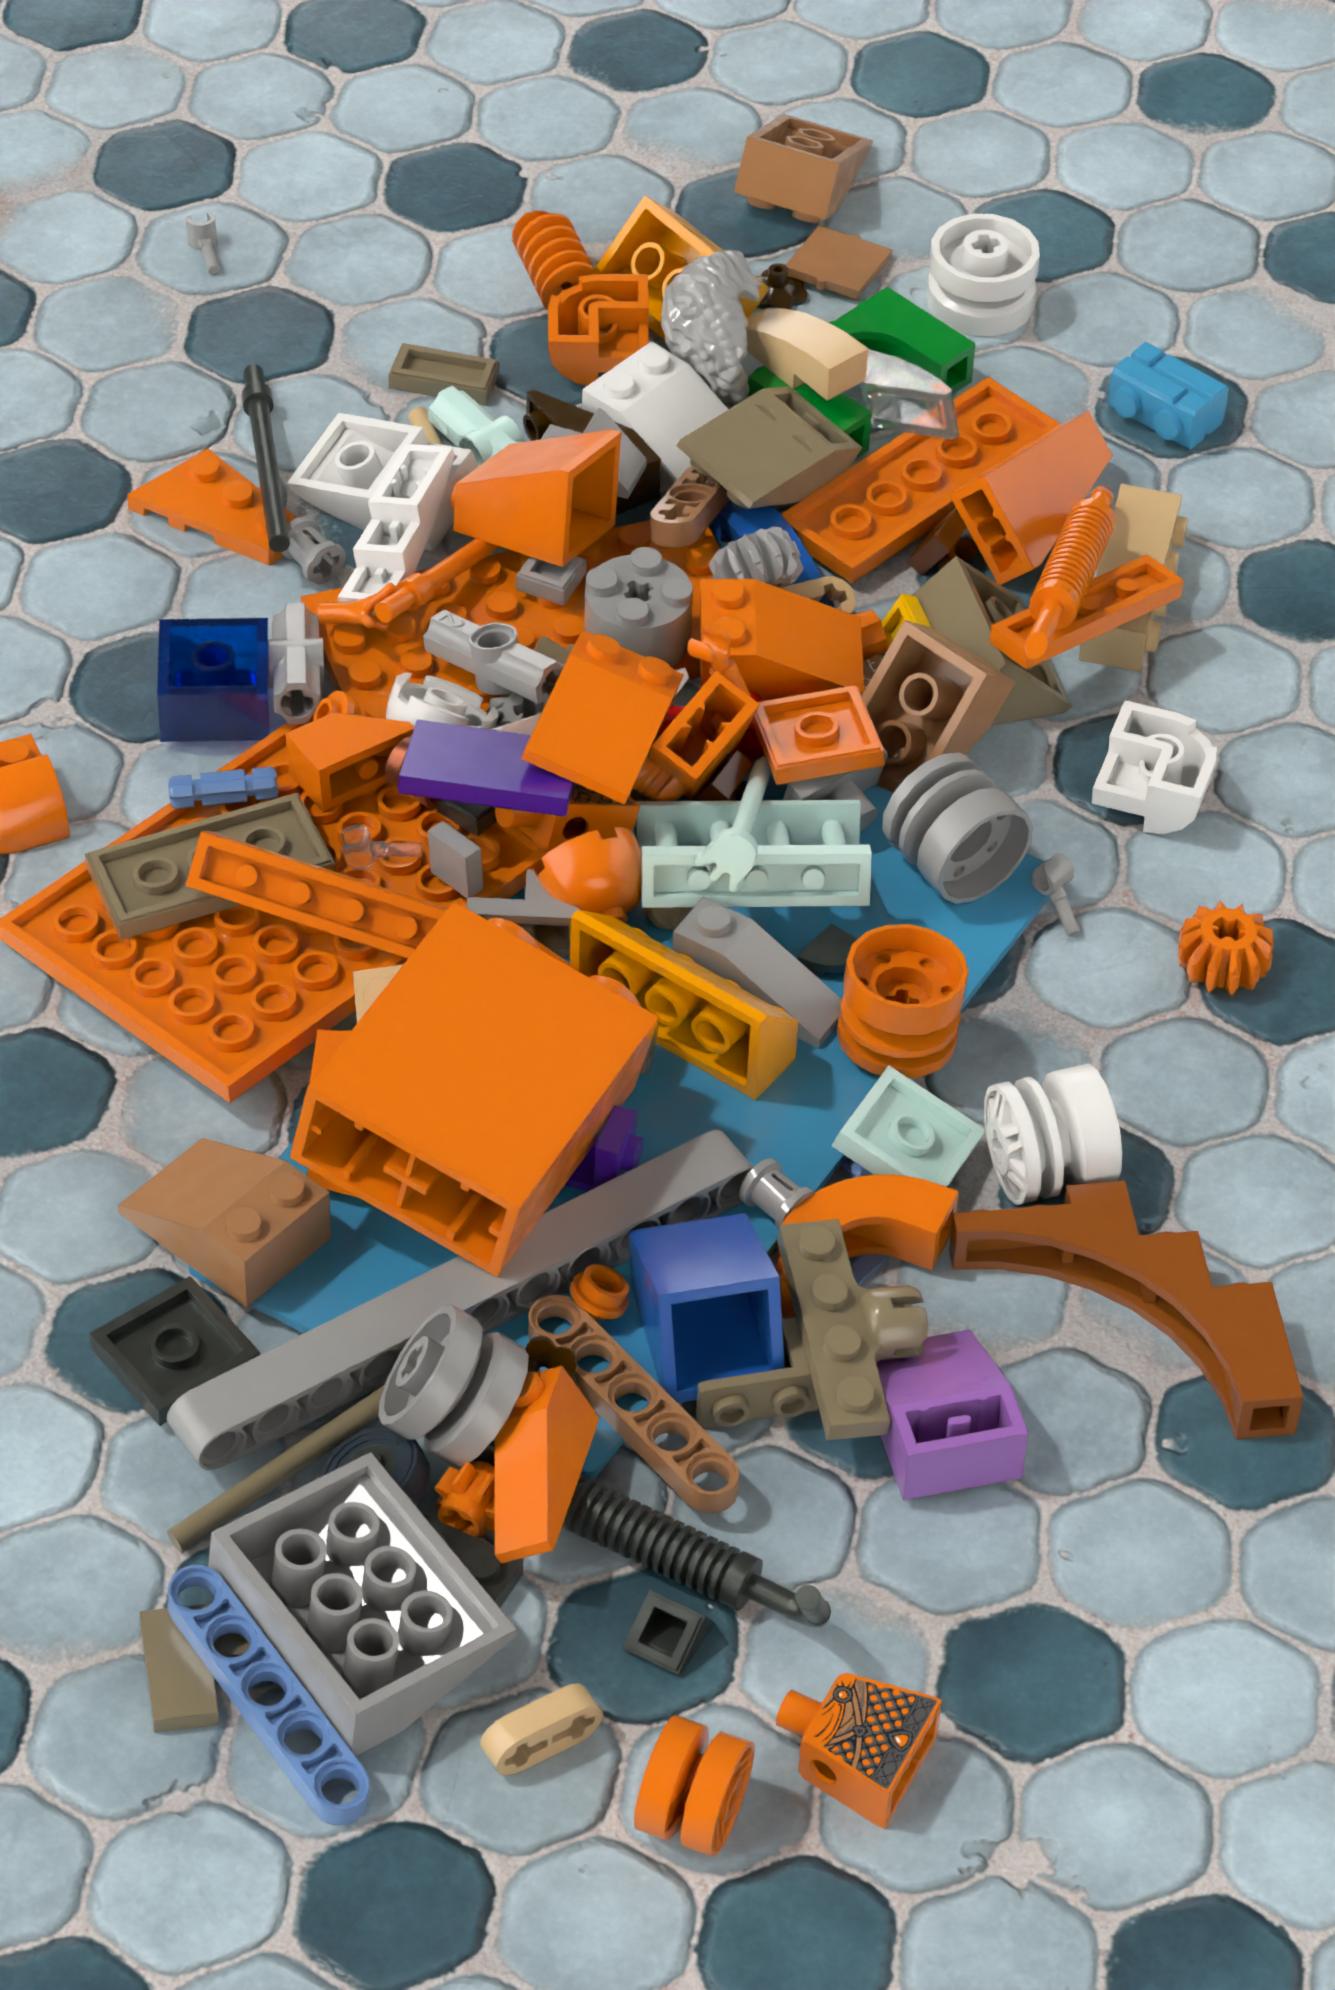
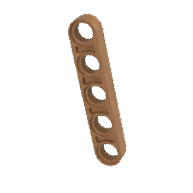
M548 1295L538 1299L531 1306L528 1313L529 1341L536 1336H547L554 1342L556 1347L570 1348L576 1354L578 1361L588 1355H597L608 1360L610 1366L601 1372L591 1373L584 1371L578 1364L574 1371L579 1381V1390L592 1408L689 1506L696 1511L707 1514L719 1513L730 1508L736 1501L739 1488V1468L735 1460L574 1300L562 1295ZM550 1317H560L570 1322L572 1327L567 1332L551 1334L541 1329L539 1324ZM625 1394H638L647 1399L649 1404L642 1410L630 1412L620 1408L615 1401ZM664 1433H676L683 1436L688 1444L680 1450L667 1451L657 1446L654 1440ZM714 1472L723 1476L728 1484L717 1491H707L698 1487L693 1480L700 1474Z

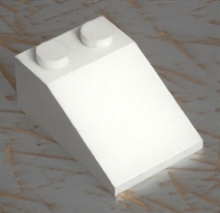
M652 341L582 389V409L595 414L597 409L601 408L614 422L634 429L661 458L660 486L667 490L672 487L688 467L692 466L690 464L691 458L677 447L679 440L728 410L688 363Z

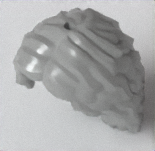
M734 250L715 251L711 256L698 257L692 263L687 264L681 273L676 275L673 281L666 287L661 310V327L665 334V345L669 346L670 352L688 363L724 405L729 404L732 407L747 399L750 391L747 383L748 377L741 364V360L748 352L746 349L748 345L746 333L748 320L745 317L744 308L739 298L744 297L754 302L759 301L758 289L761 284L752 275L743 253Z

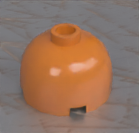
M624 827L614 828L617 837L602 840L599 831L596 830L570 839L547 852L541 858L545 867L543 871L539 873L534 868L532 869L535 875L536 873L538 874L537 878L541 885L552 897L569 905L577 906L583 911L613 916L623 923L627 922V914L637 906L641 899L642 851L633 831Z

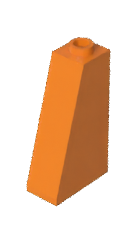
M1089 410L1052 428L949 493L998 584H1004L1042 564L1058 539L1070 509L1076 502L1085 499L1113 455Z

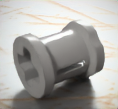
M302 516L289 522L287 527L290 546L281 553L287 559L296 560L303 567V574L310 582L320 585L333 579L345 563V550L339 544L328 541L321 534L319 524L311 517Z
M767 1158L755 1165L747 1174L740 1187L739 1198L745 1205L749 1207L757 1206L775 1220V1227L779 1230L780 1224L784 1222L791 1211L815 1192L806 1186L802 1188L782 1173L783 1168L779 1162L773 1158Z

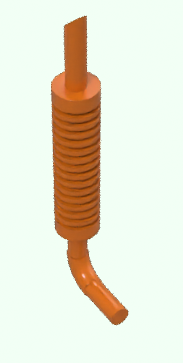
M1106 486L1094 488L1089 498L1081 499L1070 509L1033 591L1029 609L1035 623L1025 644V654L1030 660H1037L1044 655L1055 630L1071 625L1081 607V603L1115 527V515L1110 508L1114 498L1113 492Z

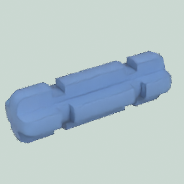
M269 766L252 768L253 774H245L244 769L200 773V779L192 780L191 774L172 776L169 778L168 784L170 803L172 808L184 809L194 808V802L202 801L204 807L247 802L248 796H255L256 801L273 800L278 797L277 773L275 768Z

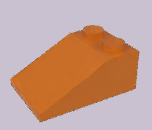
M700 579V641H704V633L701 629L703 625L729 634L732 638V648L728 658L735 661L747 688L756 692L761 701L857 685L862 696L864 692L861 617L756 579ZM700 660L701 687L711 677L709 669L712 666L711 663Z
M582 630L565 662L521 759L625 804L650 753L651 747L663 726L684 674L672 669L668 663L659 658L644 657L621 647L616 640L609 636L592 634Z

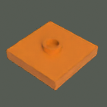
M857 685L758 702L760 706L751 722L776 785L885 766L884 748Z

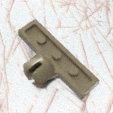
M839 1219L780 1224L777 1242L826 1440L887 1435L891 1420L876 1362L879 1360L918 1357L923 1353V1341L928 1336L927 1312L924 1307L911 1305L924 1303L920 1291L910 1285L872 1289L859 1286L852 1273Z

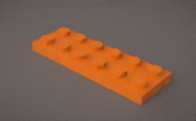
M987 377L781 515L792 527L812 557L852 584L930 531L953 511L956 506L949 493L1061 423L990 377Z

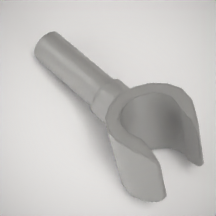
M208 212L207 222L195 223L191 220V216H187L189 246L200 249L211 275L218 274L221 269L214 251V246L217 244L215 215Z
M1056 854L1035 868L1032 873L1031 882L1039 893L1050 896L1067 936L1079 932L1080 929L1066 898L1068 896L1062 886L1073 879L1074 870L1066 856Z

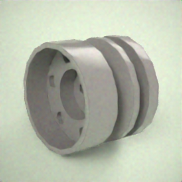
M957 752L942 754L923 763L904 779L892 794L883 813L882 831L887 841L896 850L901 851L903 857L909 863L918 867L922 877L945 900L958 904L972 902L992 892L1010 877L1023 861L1031 844L1033 824L1028 814L1007 793L997 789L993 779L988 774L983 773L979 765L971 757Z

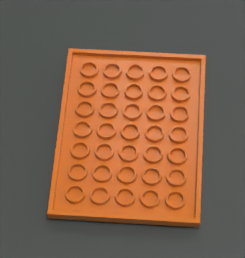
M314 715L309 718L308 723L314 721ZM284 724L215 771L244 769L245 774H253L252 768L269 766L275 768L278 781L277 798L294 793L300 795L335 862L336 872L446 908L453 901L467 908V898L431 872L428 830L442 821L449 824L481 848L483 890L473 897L509 899L526 887L527 869L532 870L534 868L539 873L545 869L541 858L547 852L543 851L519 827L503 828L496 822L479 836H476L438 813L437 809L428 808L420 803L413 795L398 793V788L390 783H386L323 812L291 777L289 772L285 733L306 724ZM248 796L247 802L204 807L202 801L194 802V808L184 809L172 808L171 803H169L106 847L270 800L256 801L255 796ZM86 860L0 919V940L229 1103L316 1041L318 1029L331 1030L356 1011L353 971L403 965L408 959L245 905H239L120 940L87 870Z

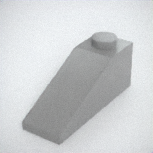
M703 896L673 931L672 950L689 956L700 966L724 979L737 983L743 990L768 1004L785 1010L790 1016L798 1020V1039L819 1048L837 1026L842 999L753 919Z

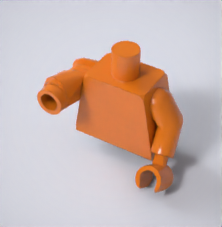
M703 625L701 629L704 633V641L693 638L688 641L690 656L712 664L709 669L711 677L651 747L649 758L647 757L632 789L638 790L639 793H643L647 797L649 796L653 801H676L682 795L692 800L736 749L760 706L758 702L751 698V694L735 661L728 658L732 648V638L729 634Z

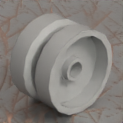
M452 1304L441 1306L424 1320L399 1354L386 1380L379 1402L378 1417L382 1425L408 1440L419 1439L424 1436V1443L430 1453L454 1467L464 1466L466 1462L473 1461L485 1450L508 1419L521 1393L528 1372L529 1355L523 1346L499 1332L487 1333L482 1336V1326L479 1321Z

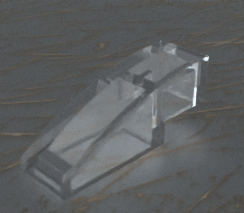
M868 349L866 380L843 393L872 411L871 427L953 440L960 435L952 390L945 383L917 365L898 357Z

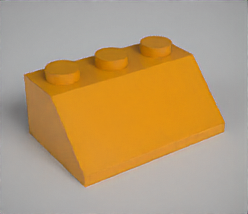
M644 196L594 269L597 274H648V327L665 340V334L661 327V310L666 287L673 281L676 275L681 273L687 264L692 263L698 257L711 256L715 251H724L676 212ZM757 277L755 278L761 283L758 289L759 301L754 302L744 297L739 298L746 318L752 315L770 289Z

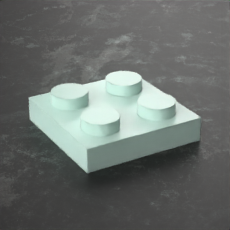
M888 1065L841 1129L831 1146L874 1175L910 1176L948 1187L985 1133V1129Z

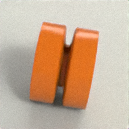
M673 1715L664 1726L647 1764L635 1807V1829L668 1841L681 1827L680 1841L683 1847L716 1857L729 1837L745 1797L754 1762V1742L720 1731L709 1744V1730L706 1725Z

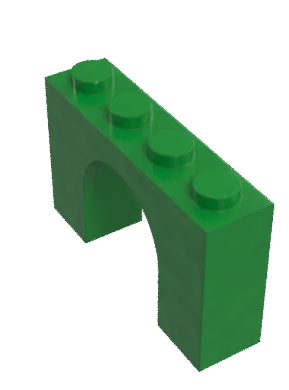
M889 287L884 288L869 299L862 300L855 308L836 320L828 322L848 333L868 348L867 370L878 371L896 377L936 404H940L972 382L976 343ZM765 366L758 367L748 376L749 397L761 389L789 386ZM806 383L794 388L799 395L862 447L855 460L869 451L872 411L843 392L826 400Z

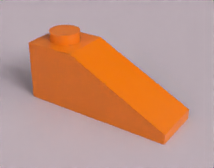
M563 1366L537 1373L527 1372L521 1393L508 1419L495 1437V1556L500 1563L554 1550L600 1419Z

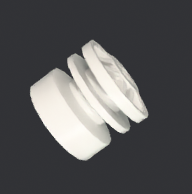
M1089 1063L1046 1074L1042 1087L1031 1076L1016 1080L1014 1085L1007 1081L988 1087L984 1098V1123L988 1148L999 1183L1008 1199L1015 1205L1036 1201L1039 1195L1043 1199L1058 1196L1062 1189L1063 1181L1066 1186L1118 1181L1122 1171L1123 1153L1119 1123L1107 1085L1098 1070Z

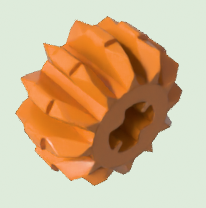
M1220 900L1213 910L1198 906L1193 918L1185 919V923L1180 930V943L1177 953L1179 967L1187 970L1189 983L1204 981L1208 994L1216 987L1225 988L1231 996L1238 989V986L1253 991L1256 983L1259 982V978H1265L1267 971L1271 968L1274 946L1273 930L1265 927L1263 914L1247 915L1243 903L1235 909L1227 908Z

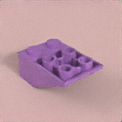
M970 1329L927 1337L923 1341L924 1351L918 1357L879 1360L876 1362L891 1420L887 1435L880 1436L903 1500L1022 1478L1028 1440L1026 1425L1010 1383Z

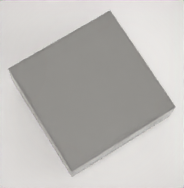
M576 556L565 566L560 567L529 557L516 575V590L564 606L586 575L587 560Z
M443 821L429 829L428 843L431 872L467 899L483 890L481 848Z

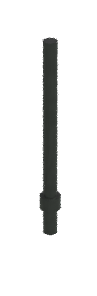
M251 364L243 372L245 387L241 395L244 412L250 417L269 547L272 551L280 553L289 548L290 540L270 417L274 403L272 391L265 384L262 367Z

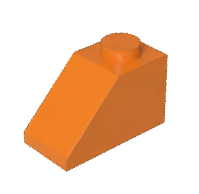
M333 712L285 733L290 775L324 812L389 783L385 777L387 760L395 746L404 738L412 735L414 726L407 721Z

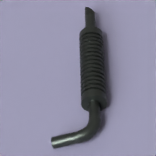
M486 1447L470 1463L482 1461L495 1467V1451ZM580 1474L562 1527L565 1526L566 1530L576 1532V1535L581 1537H587V1540L591 1542H598V1545L604 1548L609 1547V1550L614 1553L620 1552V1555L625 1558L631 1557V1561L639 1564L642 1563V1566L649 1569L653 1568V1571L659 1574L664 1573V1576L669 1579L675 1578V1581L684 1585L686 1583V1587L693 1590L697 1589V1592L703 1595L708 1594L711 1599H719L720 1603L737 1611L744 1608L749 1599L784 1615L790 1620L809 1627H822L829 1621L831 1607L816 1587L805 1585L795 1593L760 1576L763 1567L762 1559L745 1551L740 1552V1549L737 1547H729V1544L724 1541L718 1542V1539L709 1535L707 1537L705 1532L696 1531V1528L689 1525L685 1526V1523L679 1520L674 1521V1518L671 1516H663V1513L658 1510L652 1511L651 1507L644 1504L641 1505V1502L634 1499L630 1500V1497L626 1495H619V1492L613 1489L608 1490V1487L605 1485H597L596 1481L586 1479L585 1476Z

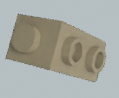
M796 1317L782 1319L784 1369L707 1380L698 1384L696 1418L702 1428L715 1426L732 1427L747 1421L778 1416L794 1417L804 1412L818 1410V1403Z

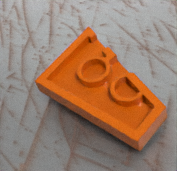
M208 448L127 494L128 510L143 516L150 510L167 517L168 526L184 532L193 527L213 535L216 545L267 565L284 557L281 552H274L269 547L261 489ZM285 509L288 524L297 517Z

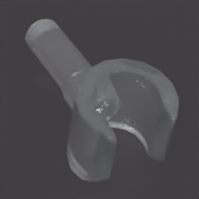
M362 825L346 827L341 833L344 841L341 849L345 861L355 870H363L370 867L376 861V858L422 857V843L373 842L369 829Z

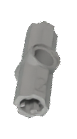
M286 603L280 613L273 615L272 639H269L270 688H273L274 712L282 715L288 724L308 723L309 718L314 715L318 704L322 700L321 687H324L323 638H319L318 615L308 610L305 603Z
M446 610L431 618L430 626L423 635L426 652L475 674L477 688L481 692L490 695H502L512 691L545 706L565 665L519 644L516 628L510 624L489 623L480 626Z

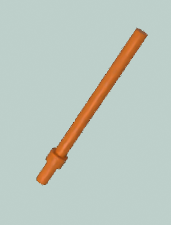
M475 538L423 574L413 573L399 582L394 593L375 605V615L380 621L387 623L406 610L415 611L433 598L434 591L499 549L500 546Z

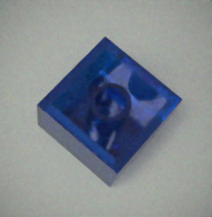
M268 618L159 619L157 700L160 742L257 741L264 739L270 734Z

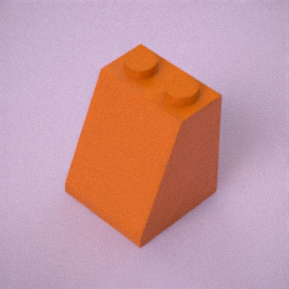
M611 429L507 445L455 484L451 495V507L454 509L453 531L560 567L565 566L615 526L622 432Z

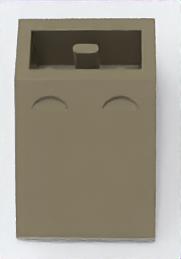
M790 386L761 389L683 437L677 444V447L691 458L690 464L695 470L718 481L727 489L726 494L729 499L746 509L800 502L848 470L862 448Z

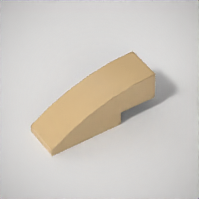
M767 308L747 318L748 327L746 333L748 345L746 349L748 353L792 389L806 383L824 399L829 400L866 380L868 348L848 333L825 320L804 312L785 308Z

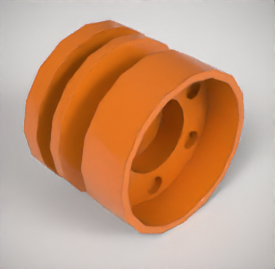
M911 924L884 925L865 932L852 944L846 961L843 982L844 995L840 1003V1016L836 1030L840 1047L850 1060L876 1075H882L888 1065L907 1078H920L939 1071L952 1059L957 1044L958 1028L961 1021L960 1011L965 997L969 974L965 955L952 940L932 929Z

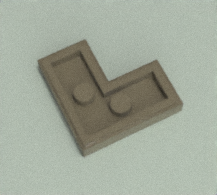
M211 1603L185 1607L192 1610H200L208 1607ZM168 1608L139 1611L154 1732L219 1725L214 1677L174 1624L167 1611ZM236 1633L221 1635L213 1644L215 1650L220 1655L226 1657L241 1656L250 1647L248 1641Z

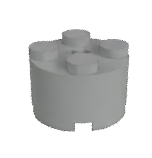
M640 547L633 550L630 555L610 559L591 569L586 575L584 630L592 634L609 636L616 640L621 647L644 657L659 658L668 663L672 668L684 658L687 652L688 641L691 638L693 605L691 581L682 569L670 561L662 559L661 553L650 547Z

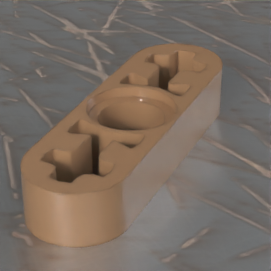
M692 466L688 467L650 512L652 542L664 547H684L695 543L730 500L726 494L727 489L714 478L699 473Z

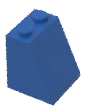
M746 1213L628 1231L632 1288L659 1385L677 1403L697 1400V1387L702 1381L785 1368L779 1275Z

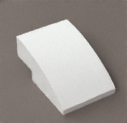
M338 413L289 479L287 485L291 492L310 504L348 524L365 530L371 521L368 501L404 444L453 446L430 443L423 427ZM453 447L454 459L440 508L424 550L434 551L454 522L451 495L455 484L479 467L470 449Z

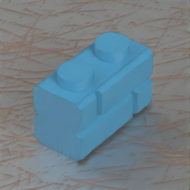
M1145 341L1132 352L1130 357L1127 356L1114 366L1111 372L1107 404L1113 407L1121 416L1131 417L1154 430L1161 438L1172 440L1191 450L1204 439L1205 435L1211 434L1222 424L1225 417L1229 388L1227 385L1172 355L1164 353L1161 349Z

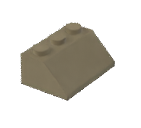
M957 556L911 595L918 598L932 628H935L1016 681L992 722V726L1061 714L1072 707L1050 659L1024 669L989 643L991 626L1026 609L1021 598Z

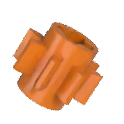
M482 1461L466 1462L460 1471L449 1466L434 1488L440 1494L435 1502V1506L439 1508L438 1517L440 1521L476 1538H482L487 1529L495 1533V1467Z

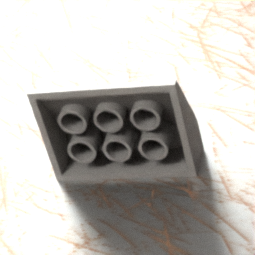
M371 1452L211 1532L208 1567L214 1569L224 1579L355 1756L407 1729L516 1637L517 1628Z

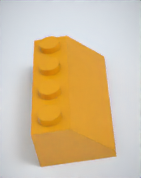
M577 910L571 916L570 965L573 969L587 977L594 975L607 976L625 985L636 996L642 1008L659 1017L657 1045L754 1100L796 1059L798 1020L790 1016L782 1008L768 1004L743 990L737 983L718 976L695 963L689 956L675 952L650 938L644 931L632 928L613 916Z

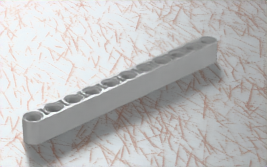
M712 1130L544 1213L498 1278L463 1257L458 1256L189 1390L172 1404L167 1414V1422L201 1468L215 1470L226 1466L385 1385L399 1354L413 1333L430 1314L441 1306L452 1304L476 1318L482 1326L483 1335L529 1312L531 1306L538 1299L548 1295H562L570 1291V1285L574 1277L584 1272L588 1266L598 1264L613 1269L629 1261L628 1231L714 1218L742 1203L739 1198L740 1187L754 1166L721 1130Z

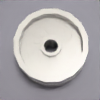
M969 214L951 219L938 228L931 240V271L928 275L927 306L929 311L935 318L949 327L969 336L994 337L1015 331L1027 323L1034 310L1036 295L1035 279L1038 275L1040 259L1039 242L1028 228L1013 219L999 215Z

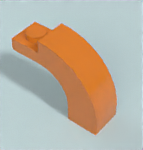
M892 1174L859 1176L831 1184L813 1193L798 1204L782 1224L839 1219L849 1258L868 1254L887 1255L933 1271L951 1237L953 1213H957L959 1191L910 1176ZM778 1246L775 1269L780 1280L782 1319L796 1317Z

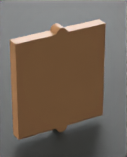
M819 225L786 266L789 277L816 285L818 290L827 289L858 300L892 258L893 250L863 240L859 235L851 236Z

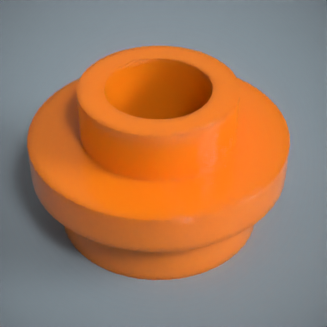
M598 1264L590 1265L584 1272L577 1274L570 1285V1294L573 1300L593 1319H617L625 1313L629 1305L627 1296L629 1284L620 1273L610 1267Z

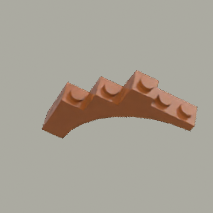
M1125 1181L1067 1185L1064 1204L1060 1205L1038 1204L1024 1208L978 1209L971 1212L953 1213L949 1246L953 1270L1001 1269L1047 1276L1092 1290L1131 1309L1168 1335L1200 1368L1219 1397L1236 1439L1296 1434L1303 1402V1393L1272 1282L1250 1284L1237 1282L1226 1286L1213 1287L1198 1231L1175 1233L1164 1231L1152 1235L1139 1236Z

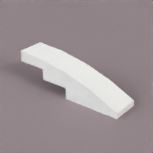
M403 445L368 501L371 521L353 548L356 568L338 596L339 602H355L378 593L390 582L397 586L399 582L415 572L442 502L454 459L453 447Z

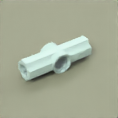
M454 386L440 391L434 403L428 407L429 422L458 448L472 450L478 466L482 465L507 445L525 442L523 433L513 419L508 416H501L497 419L493 418L463 390L458 391Z

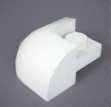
M1125 700L1109 736L1107 756L1093 786L1092 804L1144 816L1143 832L1166 834L1182 830L1196 818L1215 770L1217 747H1213L1210 740L1196 729L1195 719L1177 712Z

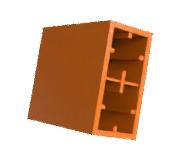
M453 901L307 1086L289 1158L498 1278L600 1137L614 1106H622L634 1090L659 1017L642 1008L636 996L619 981L601 975L587 977L541 951L532 936L516 923L502 918L486 920Z

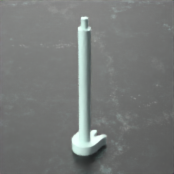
M761 757L752 767L732 828L720 832L704 851L697 854L695 859V865L699 867L711 862L716 864L710 875L712 881H717L723 873H728L730 875L729 891L731 892L737 890L739 883L752 869L757 858L758 846L751 832L771 774L766 757Z

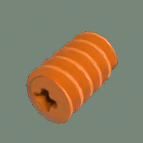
M535 210L525 213L516 222L512 230V243L546 310H548L551 295L558 296L562 291L579 283V276L597 274L568 217L562 214Z

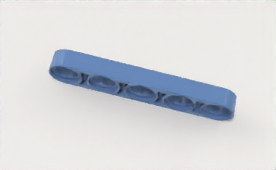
M190 1565L181 1568L172 1576L168 1584L167 1611L174 1624L314 1814L322 1821L332 1825H346L356 1821L364 1814L368 1805L369 1777L365 1768L224 1579L214 1569L204 1565ZM201 1586L213 1594L214 1601L206 1608L192 1610L180 1603L178 1597L186 1588ZM236 1633L243 1636L248 1641L250 1647L241 1656L226 1657L220 1655L215 1650L213 1644L221 1635ZM272 1681L283 1688L285 1697L277 1704L263 1706L251 1699L249 1691L256 1683ZM304 1729L314 1732L320 1738L322 1744L313 1753L299 1755L292 1752L286 1746L285 1739L291 1732ZM343 1778L356 1786L358 1794L351 1802L335 1804L323 1796L321 1788L329 1780Z

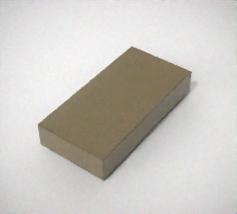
M402 343L388 375L389 388L437 397L440 391L454 386L458 391L463 390L479 405L487 406L499 376V360Z

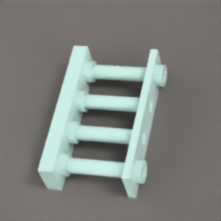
M762 800L751 832L758 846L757 858L752 869L741 880L735 892L729 891L730 875L728 873H723L717 881H712L710 875L716 864L711 862L699 867L695 865V859L697 854L704 851L720 832L732 828L741 801H637L640 809L637 816L636 840L642 851V908L695 907L703 896L725 907L870 906L872 853L870 844L859 845L860 800Z

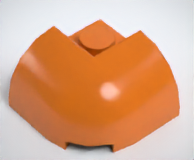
M594 274L579 276V283L562 291L558 296L551 295L548 305V351L552 365L563 377L577 384L588 386L598 379V372L610 371L649 343L648 274Z
M31 733L0 742V855L16 853L69 838L70 829L67 810L56 772L48 754H41Z

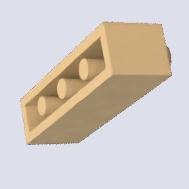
M1121 484L1113 510L1116 519L1115 527L1099 562L1096 577L1146 554L1176 574L1180 552L1173 551L1172 549L1173 547L1183 548L1188 525V518L1179 516L1182 495ZM1168 604L1080 644L1078 660L1141 672L1146 651L1154 653L1157 651L1162 621L1155 620V616L1165 618Z

